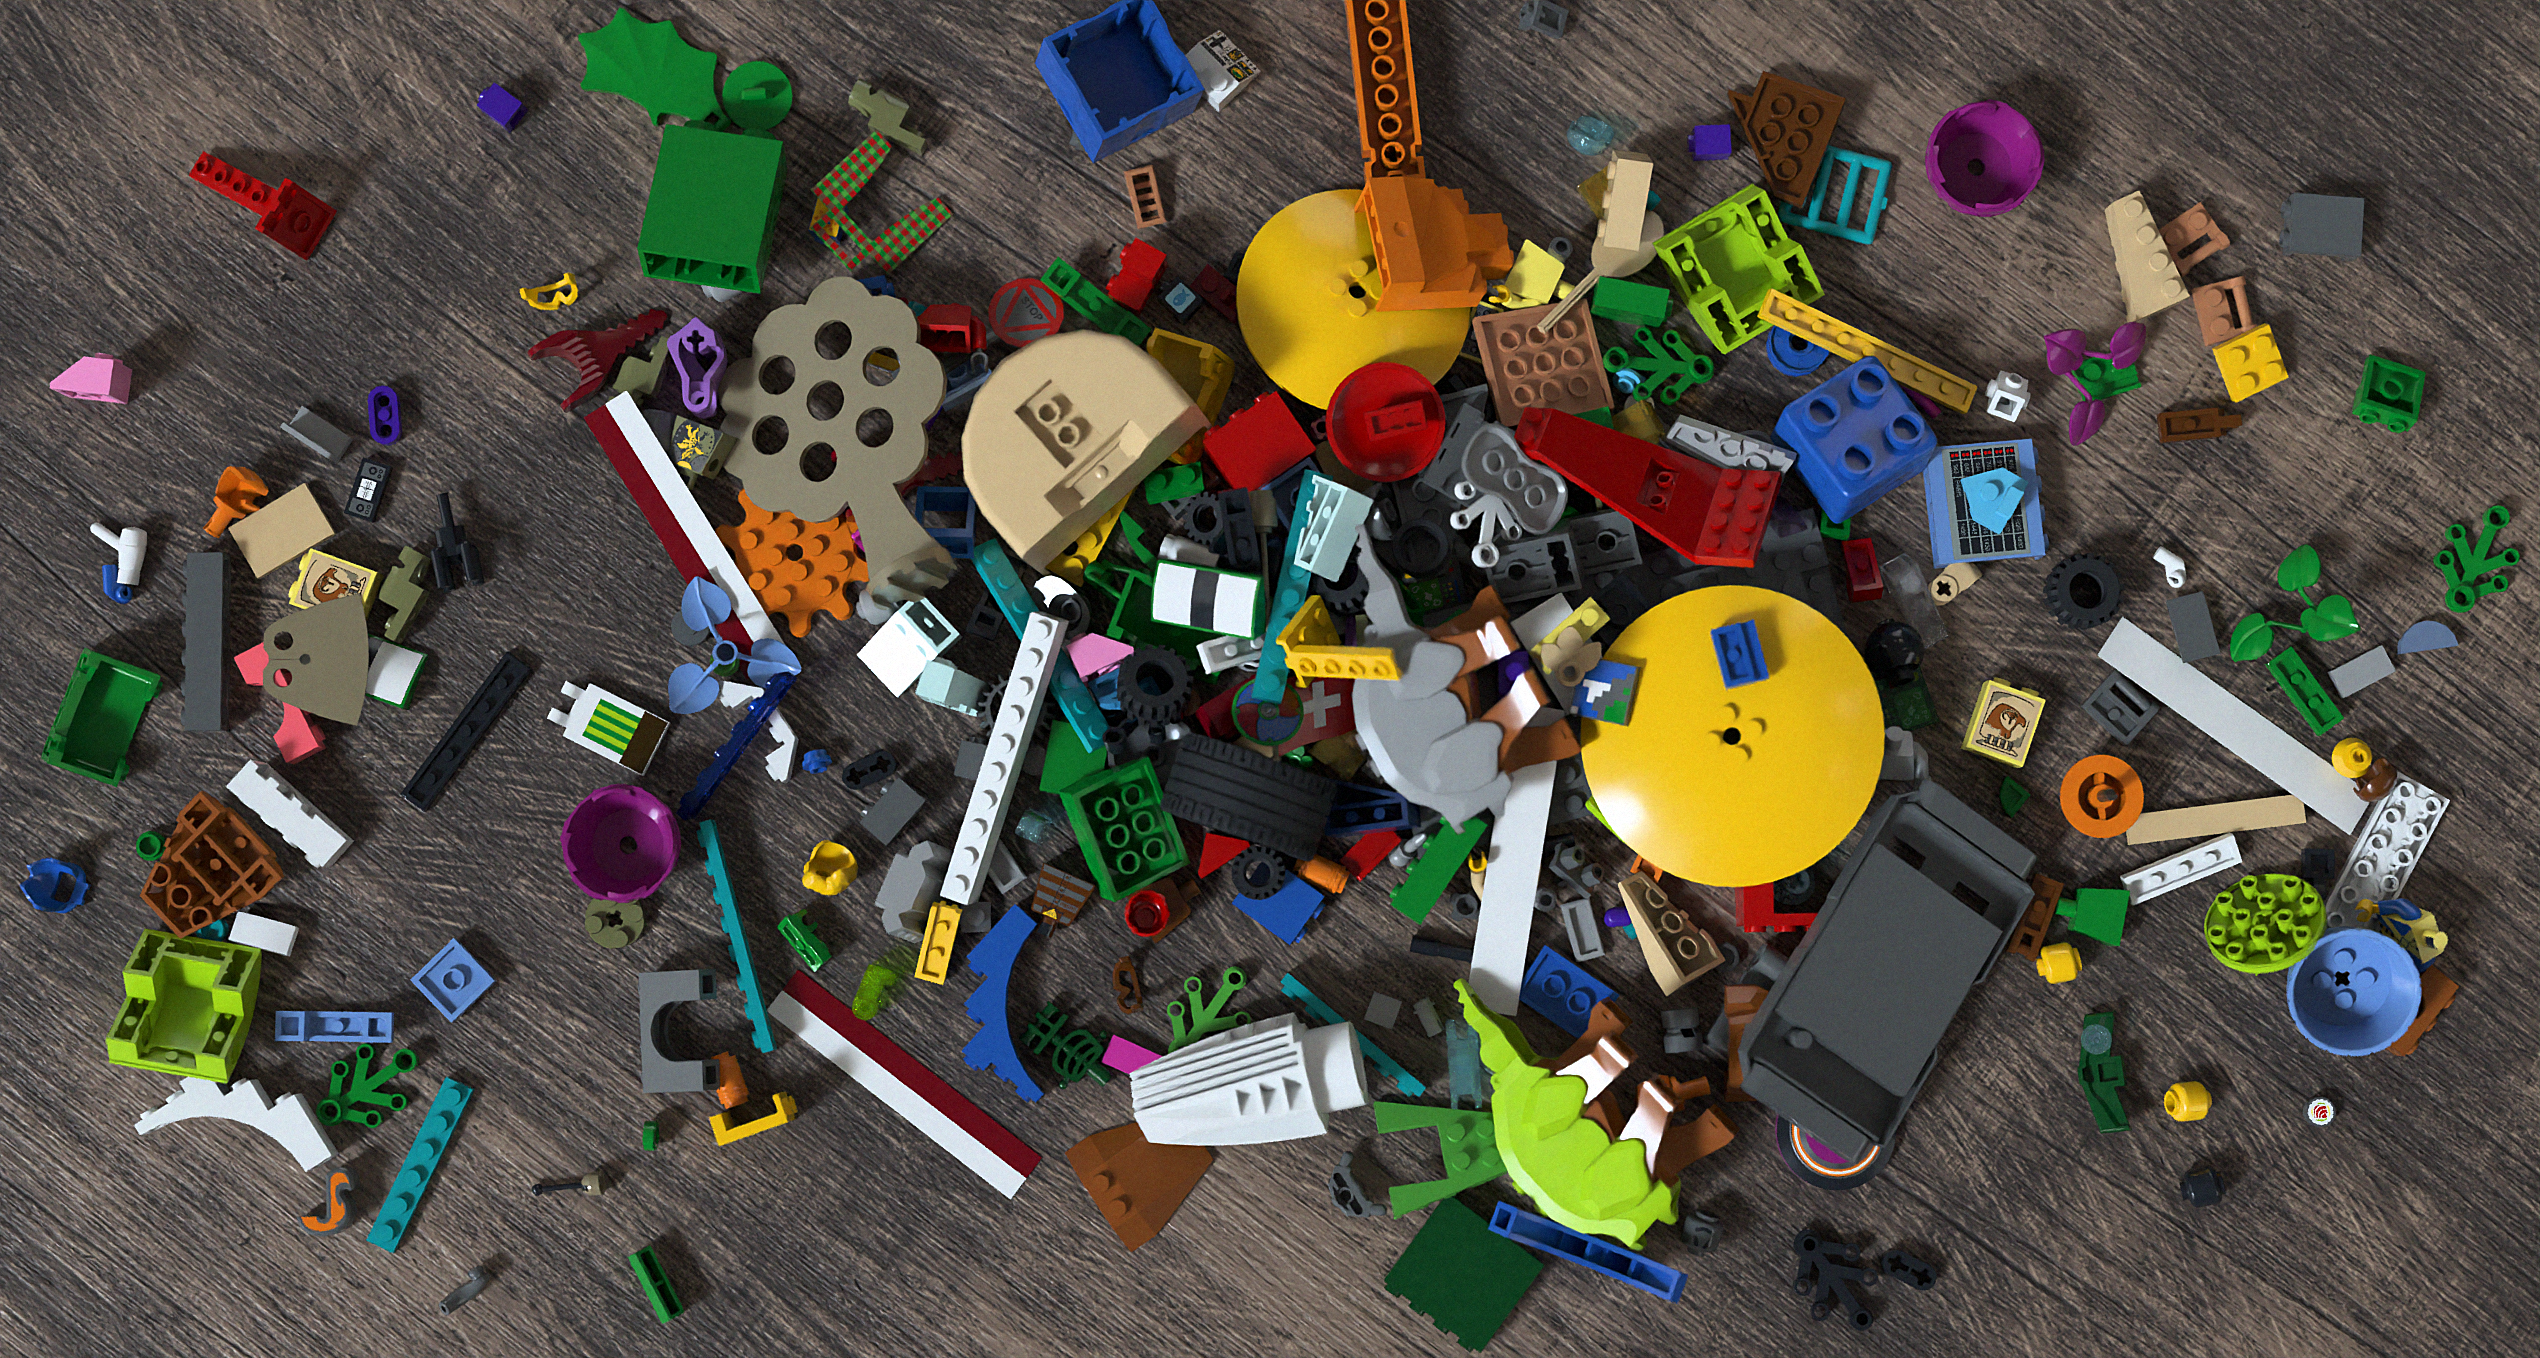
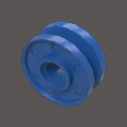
M1775 325L1768 334L1766 342L1767 356L1774 368L1785 375L1793 377L1809 375L1820 367L1829 354L1828 350ZM1793 338L1803 340L1805 349L1796 350L1792 346L1791 340Z

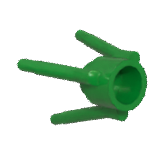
M1106 559L1101 564L1097 561H1092L1083 574V581L1092 585L1093 589L1100 592L1117 606L1122 593L1111 586L1114 579V574L1111 573V570L1129 574L1132 568L1113 564Z

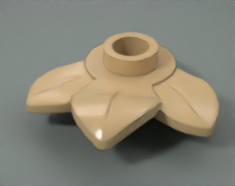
M1568 626L1560 633L1556 645L1551 643L1542 644L1541 658L1544 665L1554 671L1555 677L1560 684L1571 687L1583 680L1585 672L1597 666L1602 649L1600 642L1583 644L1578 631L1574 627ZM1567 666H1573L1575 672L1571 676H1566L1564 669Z

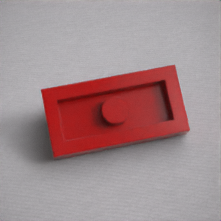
M1394 831L1365 834L1339 862L1360 882L1403 839L1399 835L1397 836Z

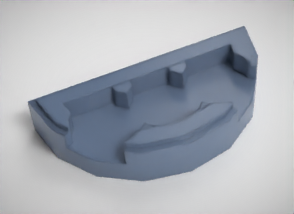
M2422 621L2411 625L2403 633L2402 638L2398 641L2397 655L2459 645L2454 633L2447 626L2437 621Z

